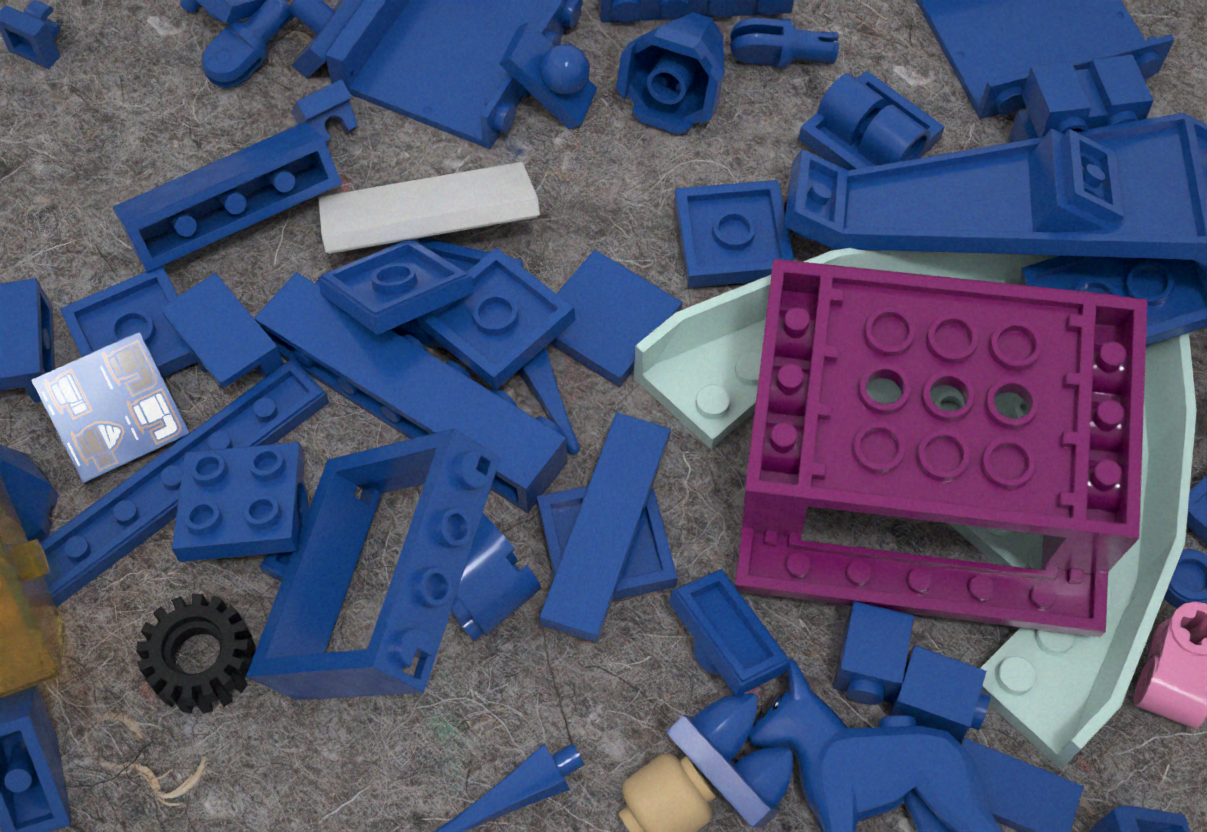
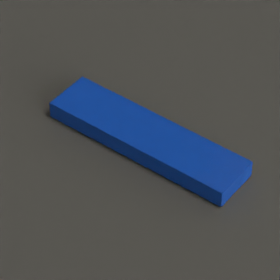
M616 412L539 617L540 625L598 643L666 451L671 428Z

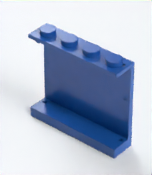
M364 0L325 54L331 84L342 79L350 95L491 149L500 133H507L515 119L516 108L523 97L528 98L532 95L499 64L518 26L530 22L556 46L561 44V37L568 27L573 28L577 24L583 3L582 0Z
M916 0L979 119L998 114L1009 115L1026 107L1022 94L1031 66L1072 62L1075 70L1089 69L1092 59L1133 54L1143 78L1147 79L1159 73L1174 42L1171 34L1158 38L1153 36L1145 40L1121 0Z

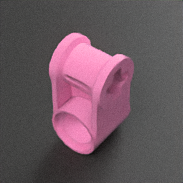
M1195 601L1184 603L1173 612L1170 619H1166L1156 627L1152 634L1145 665L1135 687L1133 700L1136 707L1194 729L1198 728L1207 716V604Z

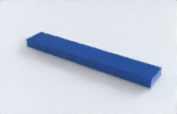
M291 358L10 565L50 613L176 518L185 452L275 444L329 403L326 392Z

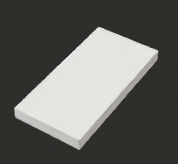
M523 162L318 197L322 239L325 253L329 254L536 218L540 215L538 197Z

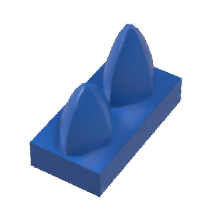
M744 693L737 697L731 695L717 700L702 709L694 717L683 714L666 733L752 828L765 827L782 810L777 804L786 793L792 777L793 753L789 748H764L748 754L738 762L736 761L734 756L746 742L753 727L757 711V695L754 693Z

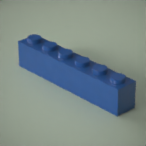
M296 272L254 317L256 322L277 345L281 358L286 361L293 358L308 375L409 439L454 428L499 456L500 461L490 490L526 513L531 511L537 503V496L544 494L567 464L566 437L555 423L542 416H538L535 419L519 409L515 401L505 392L495 388L488 390L473 381L470 374L462 366L450 360L444 363L428 353L425 346L418 339L410 334L403 333L400 336L394 331L388 330L377 335L321 295L318 280L314 283Z

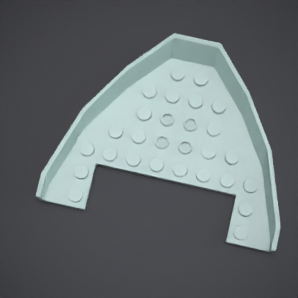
M845 248L826 252L804 262L1024 285L1021 277L1022 267L1057 256L855 250ZM771 275L676 312L635 346L634 380L711 450L755 412ZM1189 333L1146 346L1140 537L1108 572L1106 632L1101 637L1020 627L981 667V669L987 671L981 692L990 695L989 705L1060 770L1067 765L1121 707L1185 545L1197 412ZM875 379L866 386L869 396L881 404L894 403L902 396L898 385L889 379ZM941 385L930 391L932 402L941 410L956 411L964 406L962 394L952 386ZM1005 392L994 398L996 409L1007 418L1018 419L1028 414L1026 402L1017 394ZM948 523L994 564L1041 570L1042 534Z

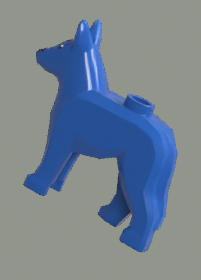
M789 659L791 663L786 676L787 692L779 696L766 713L754 722L747 740L755 747L789 748L795 754L799 766L802 790L808 807L814 812L821 832H856L857 822L893 811L902 804L905 805L917 832H1002L988 806L981 776L972 755L948 731L917 726L916 719L906 715L882 718L878 721L879 727L848 728L833 709L811 690L796 661Z

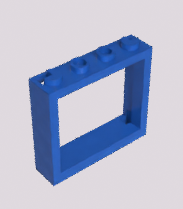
M453 428L328 459L299 534L297 551H294L291 555L246 677L294 700L424 693L500 457ZM424 484L368 649L325 653L381 494ZM357 486L363 489L360 499L354 496ZM415 656L419 660L414 675L411 676L403 672L402 669L411 667Z

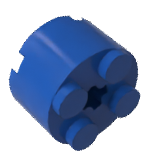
M484 513L482 514L451 609L452 617L474 642L483 634L487 636L541 589L539 581L528 565L524 566L521 570L516 565L518 559L513 553L514 547Z

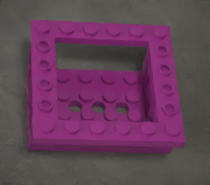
M774 259L746 478L742 531L735 581L737 590L740 592L850 606L855 601L898 612L1101 637L1106 632L1108 572L1140 537L1147 299ZM875 379H889L898 385L902 396L894 403L881 404L869 396L866 386ZM941 385L952 386L962 394L964 406L956 411L941 410L932 402L930 391ZM1005 392L1017 394L1026 402L1028 414L1018 419L1007 418L996 409L994 398ZM812 506L1042 534L1041 570L804 541L801 538L807 507Z

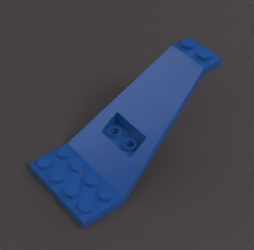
M1178 113L1091 128L1085 132L1069 129L1065 134H1062L1051 128L1045 137L854 170H846L801 149L791 166L784 227L793 230L803 239L814 240L831 249L852 248L855 250L1195 260L1202 269L1207 271V124L1186 113Z

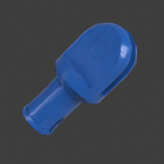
M266 0L245 22H230L207 45L202 53V68L212 84L222 88L236 87L246 81L269 57L267 44L289 21L295 18L287 10L289 4L285 0Z
M750 18L740 21L731 30L730 49L732 55L741 62L770 65L774 68L785 69L793 60L834 64L838 56L839 42L833 41H838L839 34L833 31L819 32L796 29L791 19Z

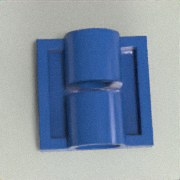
M866 70L858 78L850 73H846L829 87L819 104L818 112L800 127L798 139L825 160L846 170H854L921 158L941 140L945 126Z
M300 442L185 452L172 550L177 560L185 562L297 551L298 535L301 532L309 510L308 494L303 480L305 455Z

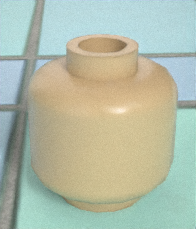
M664 753L625 780L622 786V794L628 806L619 811V815L629 832H697L711 820L713 811L710 801L717 796L703 773L688 756L680 760L671 753Z

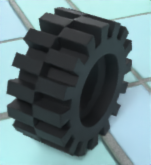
M192 594V604L186 605L181 596L172 599L174 611L167 614L163 607L160 606L153 613L159 621L156 626L145 622L141 629L142 634L147 640L146 642L137 641L136 652L142 659L137 661L139 670L156 695L171 708L176 704L181 712L192 714L193 706H198L202 713L213 712L212 702L217 700L225 707L233 702L228 693L235 688L242 694L248 686L244 675L247 674L252 662L251 656H254L256 651L255 644L251 639L252 636L238 611L232 605L227 608L221 598L213 596L210 603H208L203 594ZM197 634H208L215 637L219 641L220 652L216 662L211 667L197 674H188L176 667L175 654L178 647L185 640Z

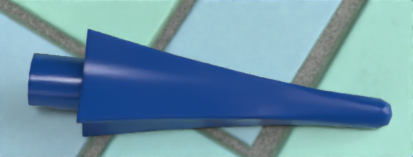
M545 347L517 372L538 400L549 419L561 429L566 437L567 451L574 455L580 451V445L569 422L552 370L548 351Z
M573 743L553 755H550L545 744H543L479 800L434 832H467L522 807L566 792L570 789L564 777L585 764Z

